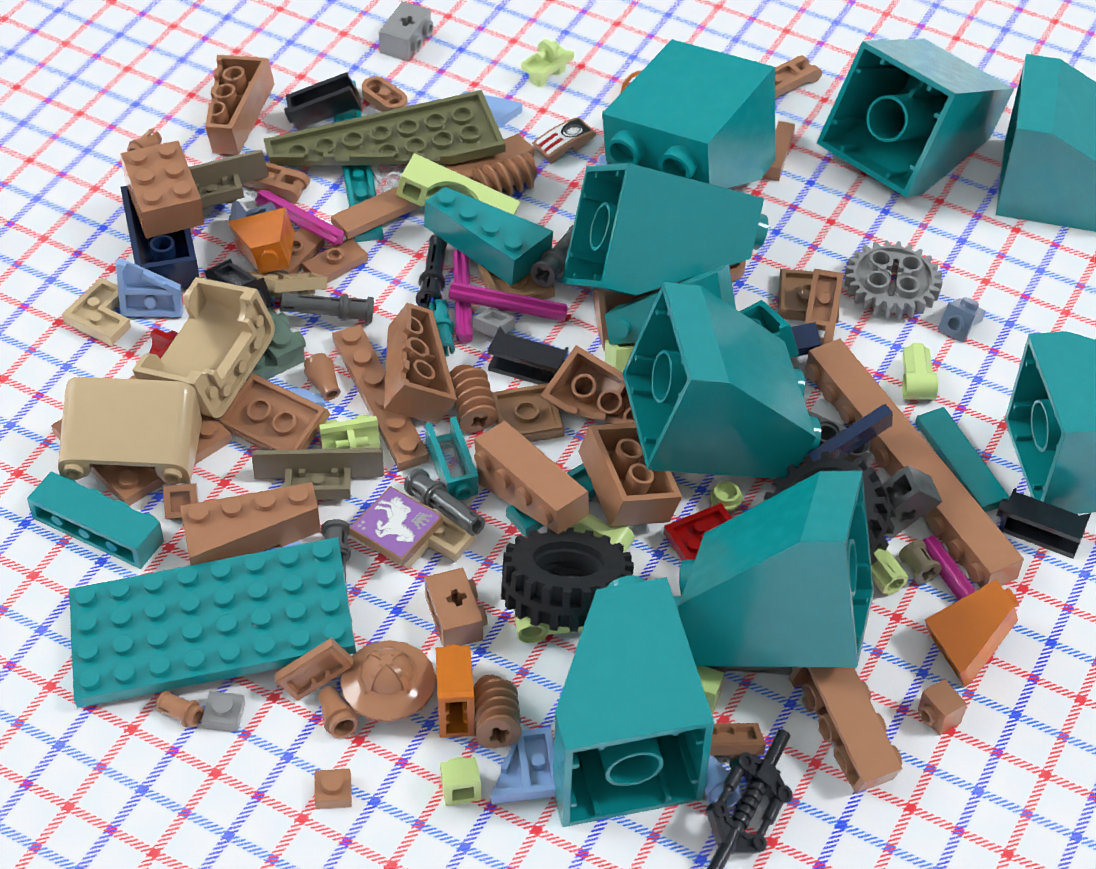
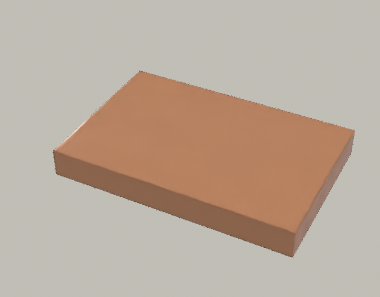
M252 373L225 414L218 421L231 434L264 450H304L308 448L320 431L319 425L324 424L331 414L328 409Z

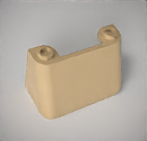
M196 277L183 296V303L189 318L161 359L155 354L146 353L137 361L132 371L137 379L181 381L190 384L197 392L201 414L220 418L225 414L274 337L275 325L257 289Z
M73 377L69 379L64 393L58 459L59 474L66 478L80 480L91 473L92 464L155 467L157 476L167 484H191L202 425L195 388L181 381Z

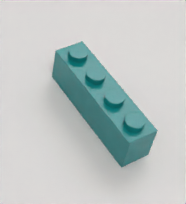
M52 471L27 497L32 519L139 569L143 568L164 542L160 521L153 515L143 514L132 509L123 501H115L104 496L97 489H89L78 484L72 478H66Z

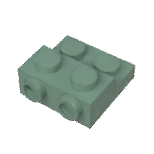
M272 308L268 309L275 325L274 337L251 374L254 373L266 380L305 362L304 348L306 347V342L303 335L299 331L293 333L290 330V323L283 312L277 314Z

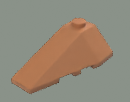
M575 345L541 394V397L568 414L611 424L635 423L622 372Z

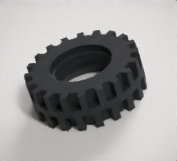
M829 451L822 452L821 459L815 461L808 455L803 457L804 465L796 469L791 464L786 467L789 475L784 479L777 476L773 480L776 490L774 493L766 492L764 496L765 501L820 471H862L871 565L878 561L874 555L876 550L879 548L886 551L889 546L885 534H894L895 526L890 518L896 517L895 510L890 502L892 500L876 471L872 467L868 468L863 459L857 457L852 462L848 453L840 452L837 459H834Z
M569 527L566 531L559 534L547 528L545 533H539L537 530L529 531L528 538L522 535L515 537V544L508 543L506 552L503 553L501 600H505L507 610L515 609V617L519 619L530 618L531 625L538 627L541 623L550 625L549 630L557 631L559 627H569L570 632H578V627H584L596 589L606 588L612 581L620 577L633 575L634 562H631L632 555L630 552H623L624 546L621 543L611 544V537L606 535L600 538L593 536L594 531L590 530L579 533L574 532V528ZM555 574L575 575L579 577H562Z

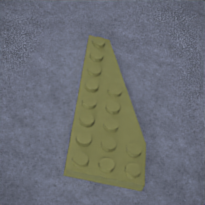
M482 90L263 139L269 162L280 166L407 165L414 153L439 165H452L506 152L505 141Z

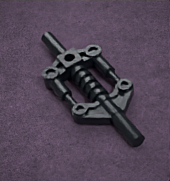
M784 729L777 731L763 759L753 757L748 752L731 757L729 761L731 770L723 783L724 789L718 801L708 804L706 808V815L715 842L718 845L707 869H724L731 855L757 854L766 849L767 841L764 836L769 826L774 824L783 804L789 803L793 797L792 790L784 784L780 776L781 771L776 768L791 738L788 731ZM744 776L748 783L733 814L730 816L725 803L731 792H735ZM766 795L769 803L761 817L762 823L756 834H748L745 830L753 819L762 798Z

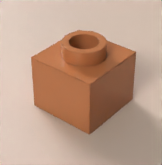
M944 678L922 691L917 711L922 721L926 725L931 726L940 736L962 723L967 703Z

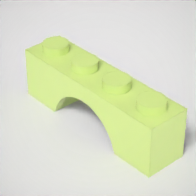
M415 153L400 177L395 194L422 207L425 205V200L442 188L448 187L516 215L520 201Z

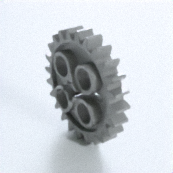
M885 240L884 246H880L875 241L873 242L872 249L863 245L862 252L856 250L854 251V257H849L848 265L845 269L844 286L848 287V295H855L854 303L864 302L863 310L872 307L874 308V315L883 311L886 318H889L891 313H895L898 319L902 318L903 313L913 318L915 310L923 314L925 307L932 308L933 302L938 301L943 283L941 280L942 272L938 271V263H931V255L922 256L923 249L913 251L912 244L904 248L901 246L900 241H897L895 246H891L888 240ZM896 262L898 263L894 294L889 296L892 266Z

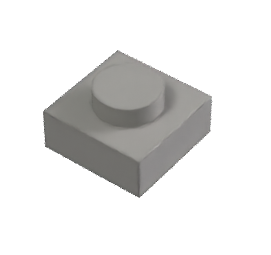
M489 308L473 317V329L483 332L491 338H494L499 327L503 329L505 334L515 328L516 317L494 308Z
M209 691L202 717L203 728L238 732L245 706L244 695Z

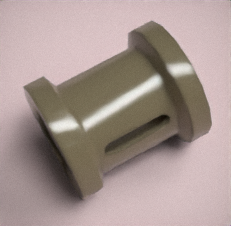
M923 540L912 541L905 545L898 554L902 563H906L914 573L913 579L917 584H925L932 581L939 575L942 569L939 562L932 560L927 553V547Z

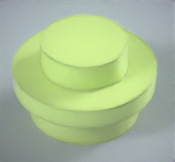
M722 481L711 490L710 502L712 506L722 503L728 512L737 510L742 504V492L733 482Z

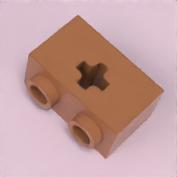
M464 568L424 577L425 599L442 646L445 647L452 644L463 646L482 641L483 626L488 625L487 615L484 606H478L475 599L478 598L475 582L473 579L468 580Z

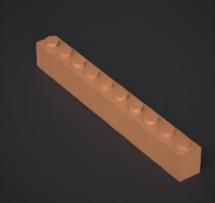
M841 338L809 350L805 366L806 375L811 382H815L819 387L825 400L836 408L845 424L851 426L883 404H886L893 412L892 426L869 440V451L873 454L876 463L884 468L890 477L907 465L931 476L942 503L923 517L928 522L931 531L936 536H939L948 547L951 556L954 559H958L966 569L971 581L977 583L982 588L996 579L1001 586L1018 579L1024 558Z

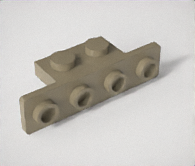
M262 150L189 166L201 197L203 210L212 205L228 204L245 198L241 183L265 178L269 175Z
M382 448L255 450L252 452L255 479H285L284 487L312 482L316 500L351 499L352 477L384 476Z

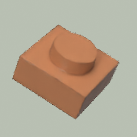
M197 483L163 486L165 519L182 518L180 506L199 503Z
M351 768L314 770L315 809L352 807Z

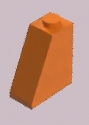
M285 207L229 221V226L238 249L260 274L290 266L295 231Z
M997 579L924 619L930 637L963 687L971 684L1018 622L1015 607L1019 606V603L1011 589L1008 587L1004 590Z
M452 644L445 647H435L439 738L475 736L474 687L470 645L459 646Z

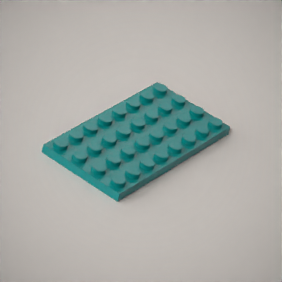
M338 537L69 589L73 696L77 708L284 668L330 638L334 639L349 655L356 654Z

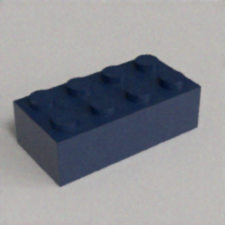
M127 185L120 186L134 264L181 284V288L189 287L196 277L199 278L197 258L190 228L145 238Z

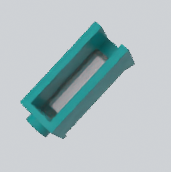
M456 416L450 417L449 434L436 436L432 423H425V445L429 449L440 482L445 484L447 492L458 500H466L478 495V473Z

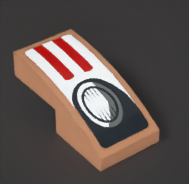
M575 117L551 128L534 140L532 144L535 150L550 164H553L570 148L576 153L597 134L580 117Z

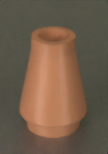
M317 353L308 357L304 362V374L321 393L324 400L329 401L337 398L341 391L338 387L332 359L324 353Z
M328 686L323 688L318 694V699L321 704L326 732L335 738L350 736L358 726L357 712L353 711L346 700L339 694L336 687Z

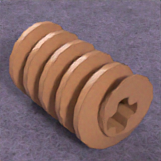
M529 152L524 153L523 156H514L512 160L509 158L503 159L502 163L497 161L493 162L491 166L488 164L483 165L481 169L473 168L474 181L502 193V189H505L508 195H513V186L516 187L518 192H523V183H526L529 189H533L534 180L537 177L536 164Z
M463 364L454 367L450 371V376L457 398L455 409L460 422V428L466 433L479 432L494 424L498 419V411L493 400V392L490 390L491 385L488 381V374L485 370L471 365Z
M482 676L474 685V711L478 744L489 749L509 747L519 740L522 733L518 690L511 681L502 679L500 676Z

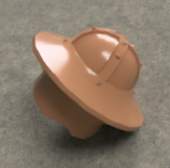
M386 640L371 643L358 650L356 654H353L354 666L343 672L340 680L343 697L353 711L370 720L391 722L406 719L423 709L433 696L436 676L432 662L422 650L406 642Z

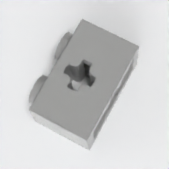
M402 1L378 31L379 53L409 62L415 52H419L426 37L431 36L433 32L434 22L431 20V9Z

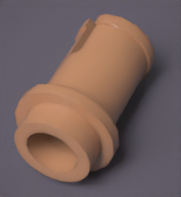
M150 128L138 139L131 140L127 151L159 145L162 143L161 134L158 131L152 134L155 129Z
M168 690L162 692L156 702V706H158L156 710L179 720L184 727L197 726L204 714V709L198 701L185 700Z

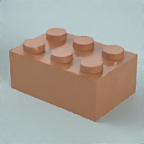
M179 140L120 153L124 178L145 238L205 225L201 197Z
M636 423L590 425L578 450L610 527L670 522L682 499V494L671 471L647 470Z

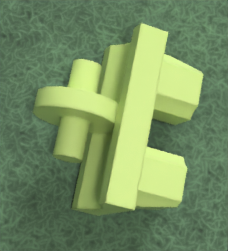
M543 39L538 43V51L521 62V69L529 74V82L539 88L547 84V77L549 75H560L565 72L566 64L574 59V52L565 50L555 40L551 42L548 39Z
M368 414L357 415L352 420L337 421L332 419L319 425L322 449L381 448L377 416L370 417Z

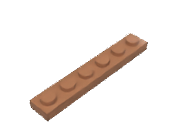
M361 324L333 332V343L370 415L377 416L378 431L399 472L429 462V453L410 417L384 410L386 371Z

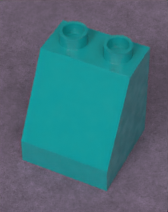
M925 38L865 40L861 42L816 144L904 197L919 196L924 194L991 138L1015 88Z
M671 39L602 113L606 162L613 164L630 163L723 188L761 180L776 160L775 66Z
M1026 53L1004 141L995 215L1096 232V82L1060 58Z
M630 163L586 166L561 284L591 291L603 290L617 294L639 295L661 288L663 282L677 283L715 270L726 264L730 266L751 259L753 249L758 250L761 248L768 233V217L765 214H761L764 198Z
M663 282L622 372L647 470L775 479L778 476L784 479L789 475L786 467L791 464L796 469L800 467L803 457L817 448L821 440L820 422L817 417L809 416L803 398L805 392L804 374L800 369L793 368L785 341L702 286Z
M1068 331L1028 334L1004 420L1032 498L1075 514L1096 512V339Z
M820 471L704 533L695 560H682L679 573L681 595H673L696 666L858 668L874 593L862 471Z
M624 576L612 581L606 588L596 589L555 710L554 799L562 828L701 801L704 798L714 719L667 577L645 581L639 576Z

